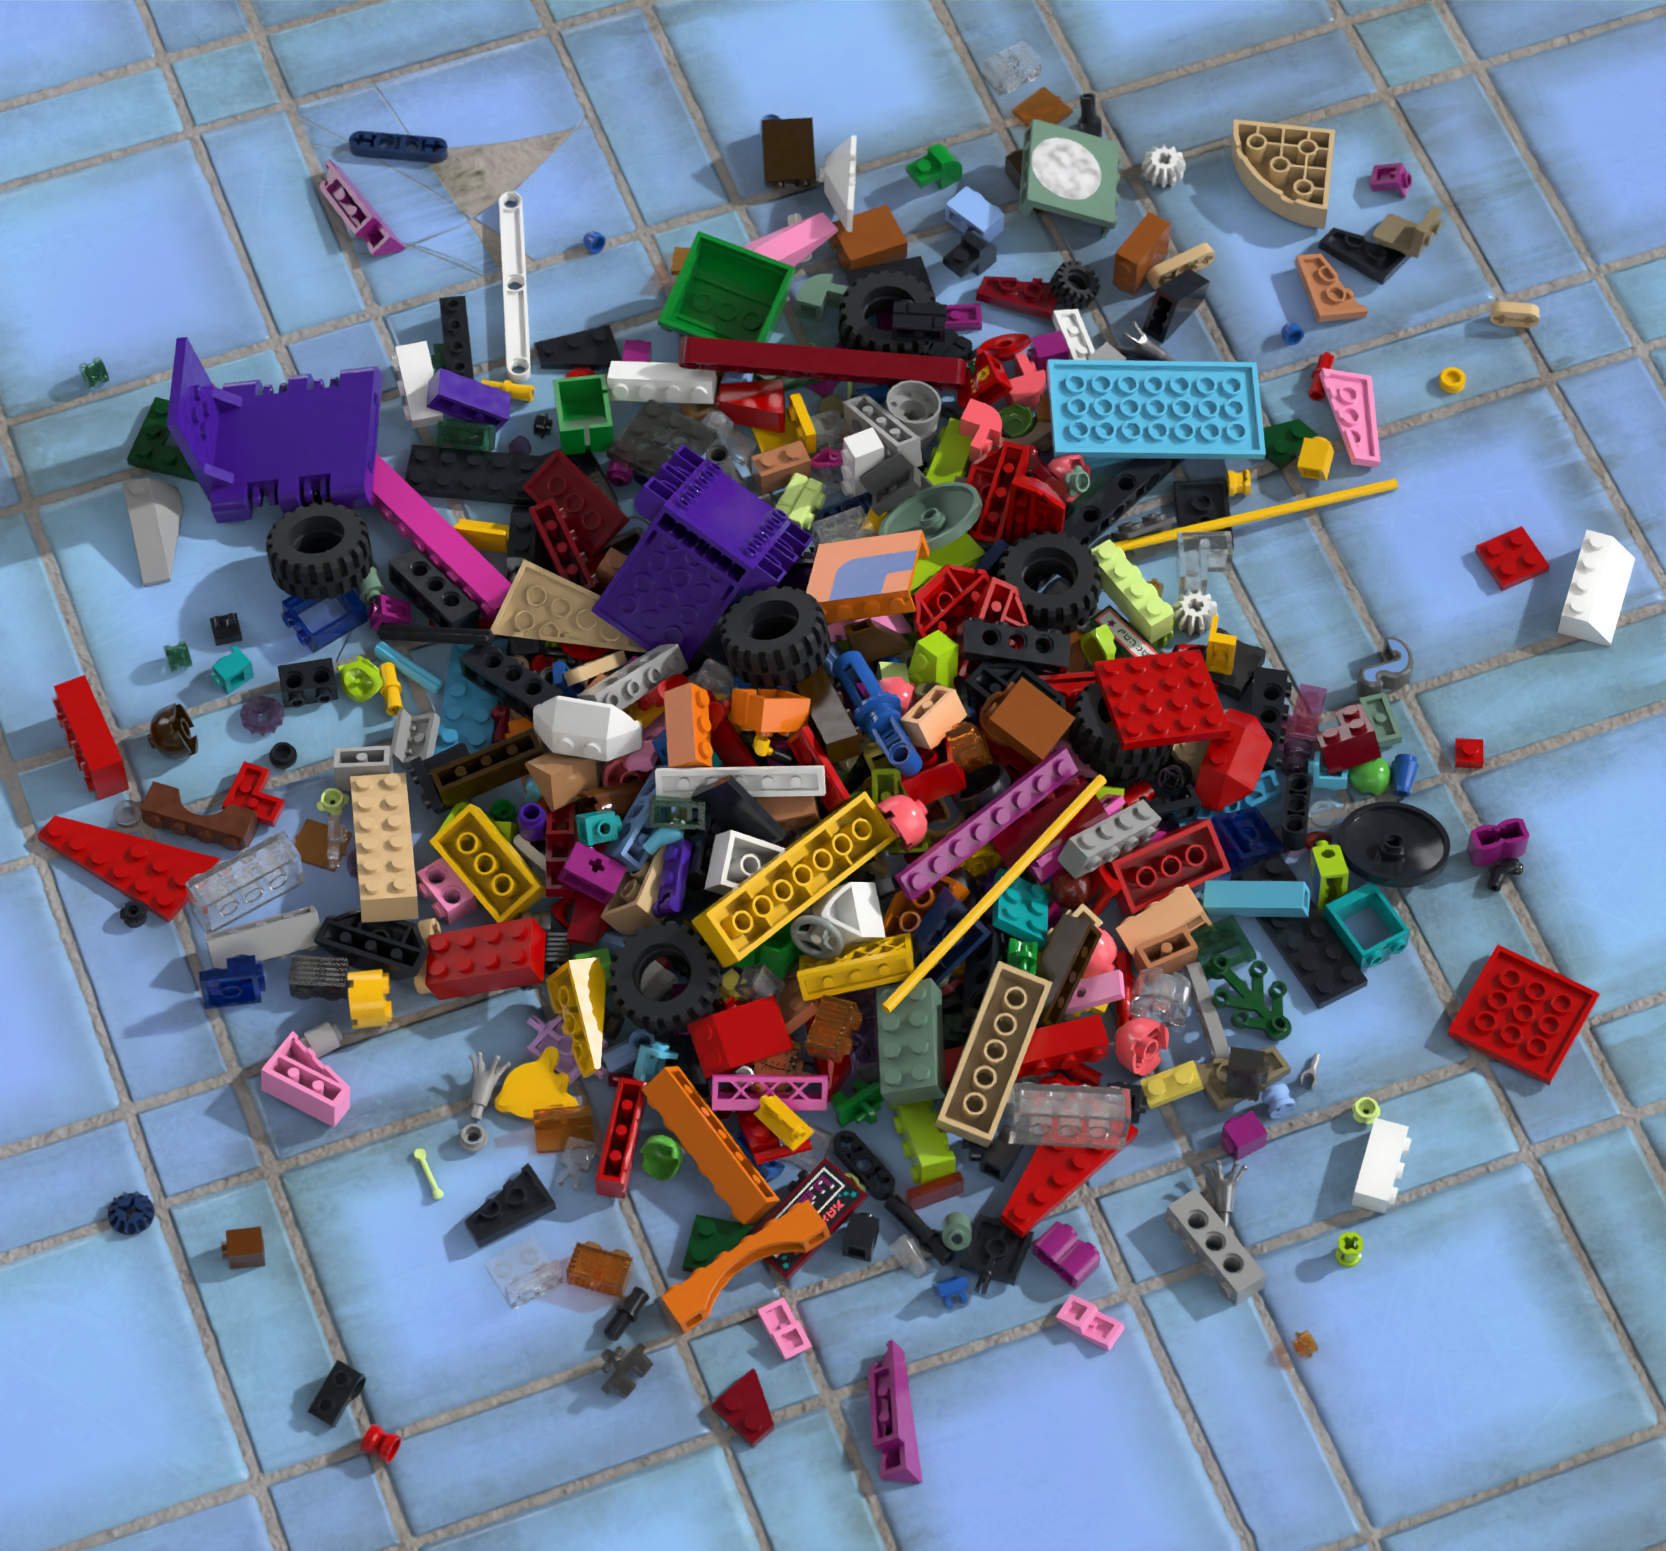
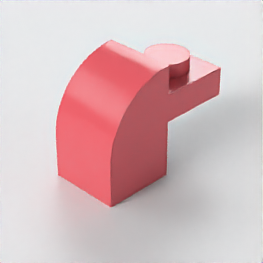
M1024 352L1015 355L1014 371L1017 377L1009 379L1013 390L1004 395L1008 406L1019 403L1026 408L1029 406L1032 411L1044 399L1046 373L1045 370L1037 371L1034 362H1029Z
M970 399L960 419V434L973 438L970 445L969 461L975 462L989 452L992 445L998 447L997 445L1001 443L1002 420L999 413L990 405Z

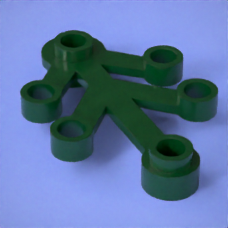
M1213 955L1205 966L1208 976L1215 980L1224 979L1240 995V997L1230 996L1226 990L1218 989L1211 997V1002L1216 1008L1228 1007L1239 1009L1231 1017L1230 1021L1233 1027L1237 1029L1251 1028L1263 1030L1265 1035L1272 1041L1284 1040L1290 1035L1292 1030L1291 1023L1283 1016V997L1287 992V987L1283 982L1274 981L1268 989V995L1272 998L1271 1011L1264 1005L1263 977L1268 971L1267 965L1264 962L1257 960L1250 966L1248 970L1251 977L1250 990L1230 969L1229 959L1225 955ZM1255 968L1260 969L1261 973L1257 972ZM1274 988L1279 989L1281 993H1277ZM1217 996L1222 997L1224 1001H1220ZM1245 1010L1256 1012L1260 1018L1250 1017ZM1237 1017H1241L1244 1022L1239 1021Z

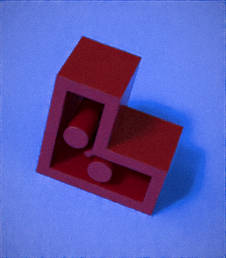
M1361 703L1346 706L1342 710L1335 712L1339 727L1328 728L1321 733L1315 734L1319 750L1321 751L1322 761L1329 775L1382 757L1375 730Z

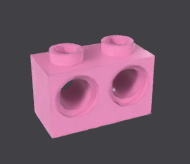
M443 857L417 872V891L423 899H429L435 915L439 919L444 918L449 926L477 909L476 896ZM434 881H442L441 883H438V884L432 883V882H434ZM451 900L457 901L456 903H447Z

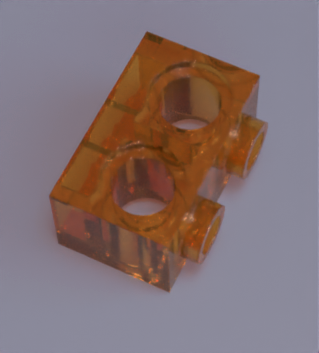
M960 722L951 727L952 730L945 732L955 763L968 774L984 765L994 763L984 733L972 723Z

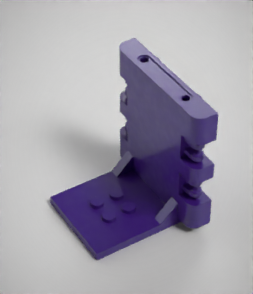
M181 337L176 339L167 427L208 498L212 514L217 523L252 520L253 506L262 507L265 496H268L271 506L278 505L279 503L283 514L287 512L292 513L300 506L304 508L305 502L314 500L315 491H320L321 500H329L331 496L334 506L340 504L348 509L372 507L383 376L378 366L341 370L340 378L331 377L329 387L326 388L323 379L314 380L311 374L290 376L288 383H280L278 393H274L271 384L263 386L259 379L224 383L222 389L213 386L188 338Z
M682 444L668 463L665 462L655 477L652 476L636 496L634 507L637 513L651 522V524L591 611L648 652L659 645L678 644L688 665L741 588L753 595L754 591L760 589L765 591L769 590L768 587L777 586L814 537L789 520L784 511L772 508L723 473L722 468L712 461L708 462Z

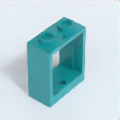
M1369 882L1325 906V920L1360 970L1367 966H1375L1384 957L1392 953L1398 954L1407 947L1410 930L1376 884ZM1371 907L1392 937L1364 951L1343 923V920Z

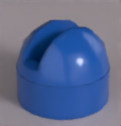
M589 231L584 235V246L591 253L596 254L604 248L606 238L597 231Z
M1290 322L1282 327L1281 335L1288 345H1295L1303 339L1304 331L1298 324Z

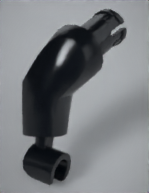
M1093 93L1080 95L1081 117L1077 121L1079 131L1102 138V119L1097 115L1096 95Z

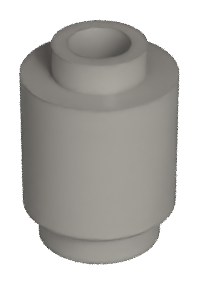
M327 1021L303 1033L304 1037L298 1040L307 1049L311 1048L316 1053V1058H319L339 1048V1041L343 1037L337 1025L331 1026Z

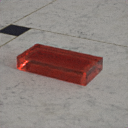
M955 1172L908 1189L906 1191V1204L915 1211L962 1194L964 1191V1178L961 1172Z

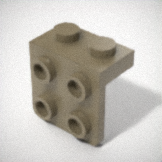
M1433 206L1420 224L1394 214H1388L1374 231L1372 240L1383 247H1390L1402 252L1406 256L1418 258L1424 249L1430 246L1433 237L1439 234L1443 221L1440 220L1442 210Z

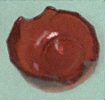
M1060 868L1053 874L1049 884L1050 895L1056 904L1069 909L1078 908L1082 903L1085 904L1092 894V881L1087 873L1075 879L1065 868Z

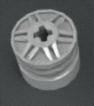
M909 380L894 385L887 393L885 410L920 437L921 450L931 445L936 436L941 410L940 396L932 386L920 381Z

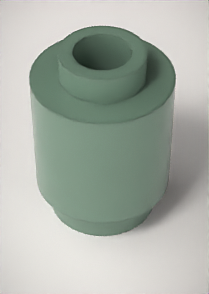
M373 566L367 578L363 579L362 584L355 588L362 603H375L380 594H385L377 569Z
M950 1213L944 1218L942 1223V1240L949 1249L962 1250L966 1248L972 1238L971 1221L963 1213Z

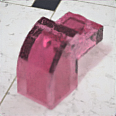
M1300 683L1288 737L1316 742L1315 734H1318L1327 689Z

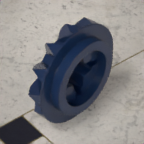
M137 1190L134 1193L124 1191L118 1198L114 1197L112 1204L108 1207L110 1225L117 1232L125 1235L143 1232L151 1225L155 1215L154 1205L148 1196L140 1194ZM134 1204L135 1210L138 1213H133L129 1220H127L124 1210H129L130 1206Z

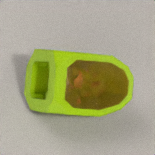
M1107 624L1099 626L1080 637L1081 649L1092 666H1094L1095 661L1115 659L1116 647L1113 642L1115 637Z

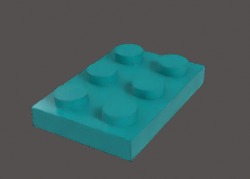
M1000 868L994 875V885L1007 872L1006 870ZM1018 876L993 903L992 926L1025 942H1037V948L1042 949L1047 943L1048 891L1040 885L1032 884Z

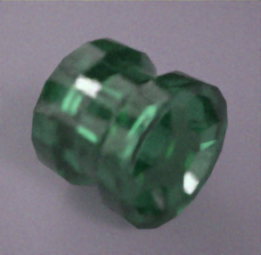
M100 357L93 359L92 363H82L79 365L81 375L89 389L94 388L96 383H106L109 381L107 370Z
M185 640L179 641L178 645L163 646L171 672L177 671L178 667L181 666L187 668L192 666V660Z

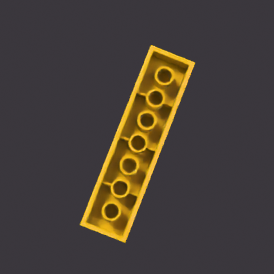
M866 791L846 801L694 918L692 923L725 968L744 958L885 848L897 836Z

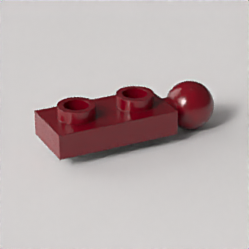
M1031 444L1025 445L1030 447L1029 468L1027 472L1032 477L1048 484L1053 491L1061 496L1067 487L1053 473L1049 466L1040 459L1038 448Z

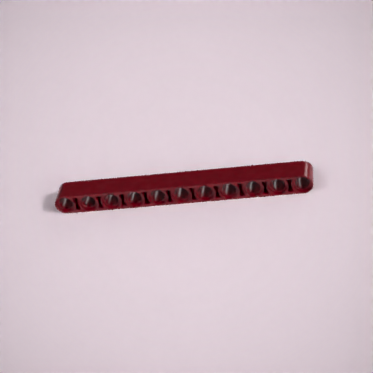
M682 337L679 342L678 366L685 369L896 385L903 381L914 380L924 382L934 389L961 390L965 388L966 361L960 358L703 337Z

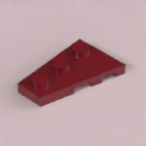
M984 276L976 293V301L1049 321L1058 304V297L1053 298L1052 292L1054 290H1050V283L1043 282L1042 278H1033L1032 282L1018 281L1015 277Z

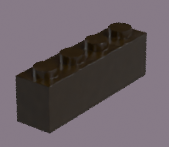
M821 665L817 666L816 672L811 676L809 674L806 675L803 681L798 683L796 681L792 682L793 693L810 698L808 725L830 763L833 764L861 755L859 744L863 742L861 730L858 726L854 727L852 713L849 708H844L845 704L841 692L835 691L836 687L832 675L826 674Z
M531 728L433 769L430 773L445 809L530 774L525 763L544 755V752L534 729Z
M1062 914L1059 923L1056 924L1047 948L1042 953L1035 972V976L1053 982L1035 1028H1042L1061 1022L1102 936V933L1091 921Z

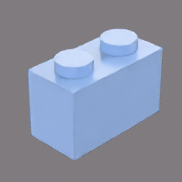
M967 186L946 203L945 220L964 234L969 231H975L990 242L1004 230L1005 214L1002 210L990 204L980 193L974 192Z

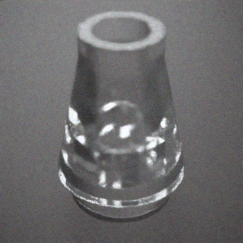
M907 1234L898 1238L889 1247V1251L892 1253L891 1257L914 1274L917 1279L930 1269L914 1238H909Z

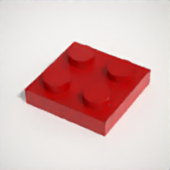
M1522 526L1476 545L1475 553L1501 591L1549 571L1550 565Z

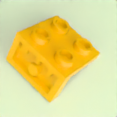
M800 393L790 395V406L786 407L787 412H785V433H776L751 427L761 453L800 440L807 454L816 452V431Z

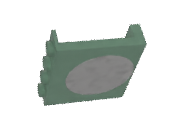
M1033 119L1024 133L1018 214L1028 217L1033 207L1102 226L1101 237L1105 238L1109 230L1115 228L1118 215L1115 214V208L1119 200V194H1116V188L1120 181V174L1117 173V168L1121 161V154L1118 153L1119 142Z

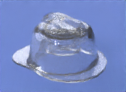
M712 658L706 659L700 670L692 673L688 679V683L691 682L705 690H711L717 701L725 700L728 695H732L733 689H738L735 686V675L730 670V667L718 663Z

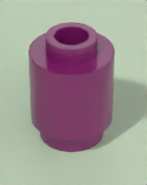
M618 446L612 452L606 477L613 485L623 487L632 482L634 468L637 463L634 449L628 446Z

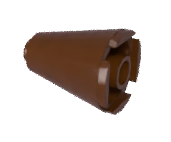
M640 779L583 790L577 793V797H582L581 800L576 802L578 814L608 809L614 811L615 816L618 815L622 823L646 780ZM604 824L600 826L601 833L605 832Z

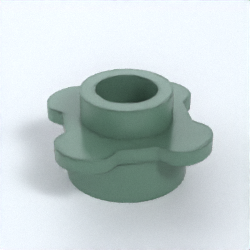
M1075 466L1072 472L1065 474L1064 480L1071 497H1076L1078 492L1087 491L1090 485V478L1081 466Z

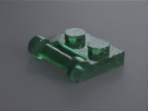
M1233 915L1190 933L1198 946L1197 962H1200L1206 981L1213 979L1208 976L1205 970L1208 962L1207 959L1213 955H1218L1239 946L1240 952L1227 957L1230 962V968L1245 961L1250 963L1257 959L1253 946Z

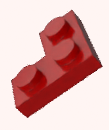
M244 761L223 802L222 809L224 810L228 805L233 804L257 812L258 823L275 827L285 802L284 799L262 793L270 777V770Z

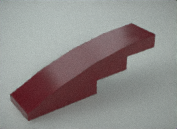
M575 802L553 812L547 804L546 897H574V888L558 881L557 878L570 851L575 845Z

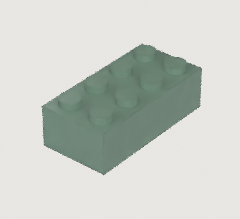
M931 978L922 979L890 1013L885 1012L881 1005L902 983L876 987L881 1095L891 1106L945 1098L946 1095L942 994Z

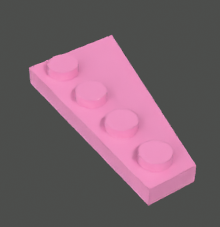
M1322 368L1319 376L1351 463L1377 468L1380 463L1372 376Z

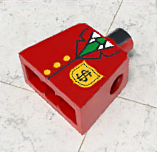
M980 349L969 352V362L966 363L965 388L957 390L958 405L966 409L970 399L991 405L1013 390L1000 361Z

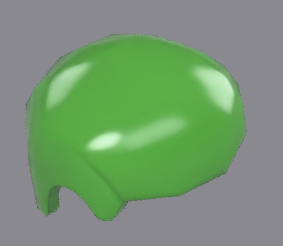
M1015 403L1012 406L1003 408L999 412L1002 420V429L1009 434L1011 439L1026 436L1035 427L1034 415L1029 406L1026 408L1019 403Z
M1383 758L1348 769L1350 784L1361 794L1372 792L1376 796L1381 795L1389 789L1392 782L1389 765Z
M663 1134L649 1137L640 1150V1153H643L642 1169L650 1177L660 1181L671 1180L683 1164L684 1157L681 1146H679L676 1140Z

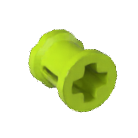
M1344 1232L1338 1238L1335 1258L1339 1265L1351 1268L1360 1262L1364 1245L1363 1238L1358 1233Z

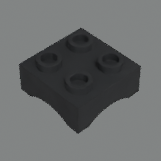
M1217 628V633L1230 635L1226 630ZM1237 639L1232 674L1227 675L1208 671L1212 682L1219 684L1218 692L1239 702L1254 679L1256 667H1262L1264 664L1266 650L1258 646L1248 645ZM1207 647L1202 653L1204 661H1206Z

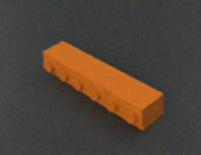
M679 1066L664 1067L642 1089L647 1096L648 1104L660 1113L664 1119V1125L671 1132L675 1133L681 1141L682 1149L694 1158L700 1173L709 1178L715 1186L716 1194L731 1207V1213L736 1220L743 1223V1225L756 1223L780 1201Z

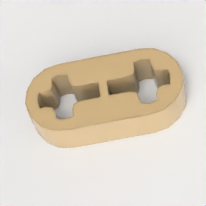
M1496 302L1490 307V321L1497 326L1535 327L1539 323V308L1530 303Z

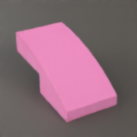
M1072 1294L1056 1315V1319L1064 1326L1107 1351L1111 1350L1124 1330L1123 1322L1098 1312L1095 1304Z
M784 1297L757 1310L756 1313L785 1360L812 1347L799 1320H795Z

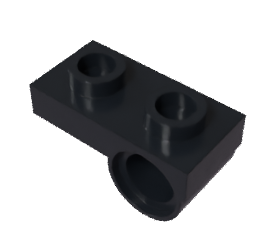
M337 1360L307 1412L330 1426L336 1427L349 1402L356 1399L363 1390L366 1383L365 1375L344 1362Z

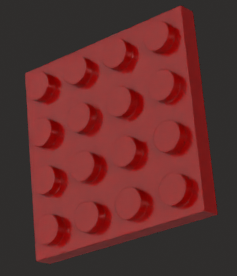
M1200 649L1094 662L1093 671L1123 751L1230 737V726Z
M1497 944L1449 1027L1447 1036L1550 1086L1597 1003L1600 993Z

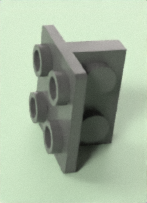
M898 451L860 477V483L872 495V510L878 517L885 512L894 510L907 497L911 498L919 491L933 486L902 451Z
M1151 513L1141 517L1142 522L1133 523L1130 521L1118 525V530L1112 532L1111 535L1112 538H1118L1119 541L1163 532L1173 529L1171 524L1175 523L1176 519L1175 516H1166L1165 513L1158 515L1157 513ZM1176 540L1124 551L1126 559L1132 564L1176 548L1178 544Z

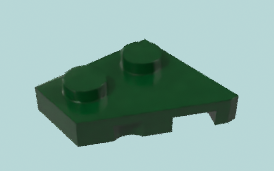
M1300 419L1263 428L1265 458L1282 470L1300 455L1304 438L1313 439V437H1318V434Z
M696 1214L683 1262V1271L694 1272L698 1268H705L713 1263L720 1253L724 1251L729 1252L734 1249L744 1237L750 1235L751 1225H743V1223Z

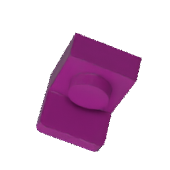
M1403 163L1374 165L1369 186L1373 192L1396 189L1401 198H1406L1408 190L1412 186V177L1407 172Z
M380 594L375 603H371L368 608L367 618L370 619V630L376 631L382 622L410 625L412 622L410 602Z

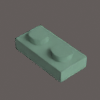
M1383 692L1359 698L1358 704L1361 703L1375 730L1379 748L1401 743L1402 735L1386 693Z

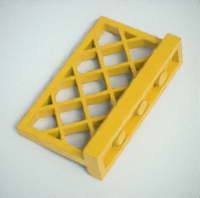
M911 933L844 946L840 955L830 960H820L808 955L799 956L797 978L803 1001L906 980L915 970Z

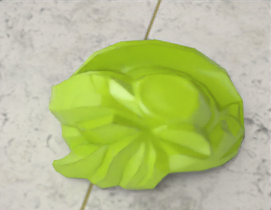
M357 655V661L338 665L336 669L340 672L343 691L355 702L363 703L370 700L381 689L383 680L380 676V669L372 664L370 660Z

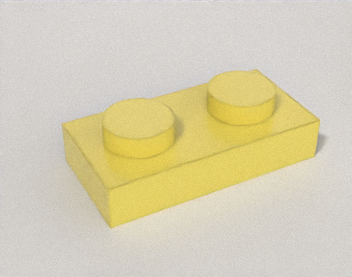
M1193 1060L1140 1080L1150 1109L1204 1089Z

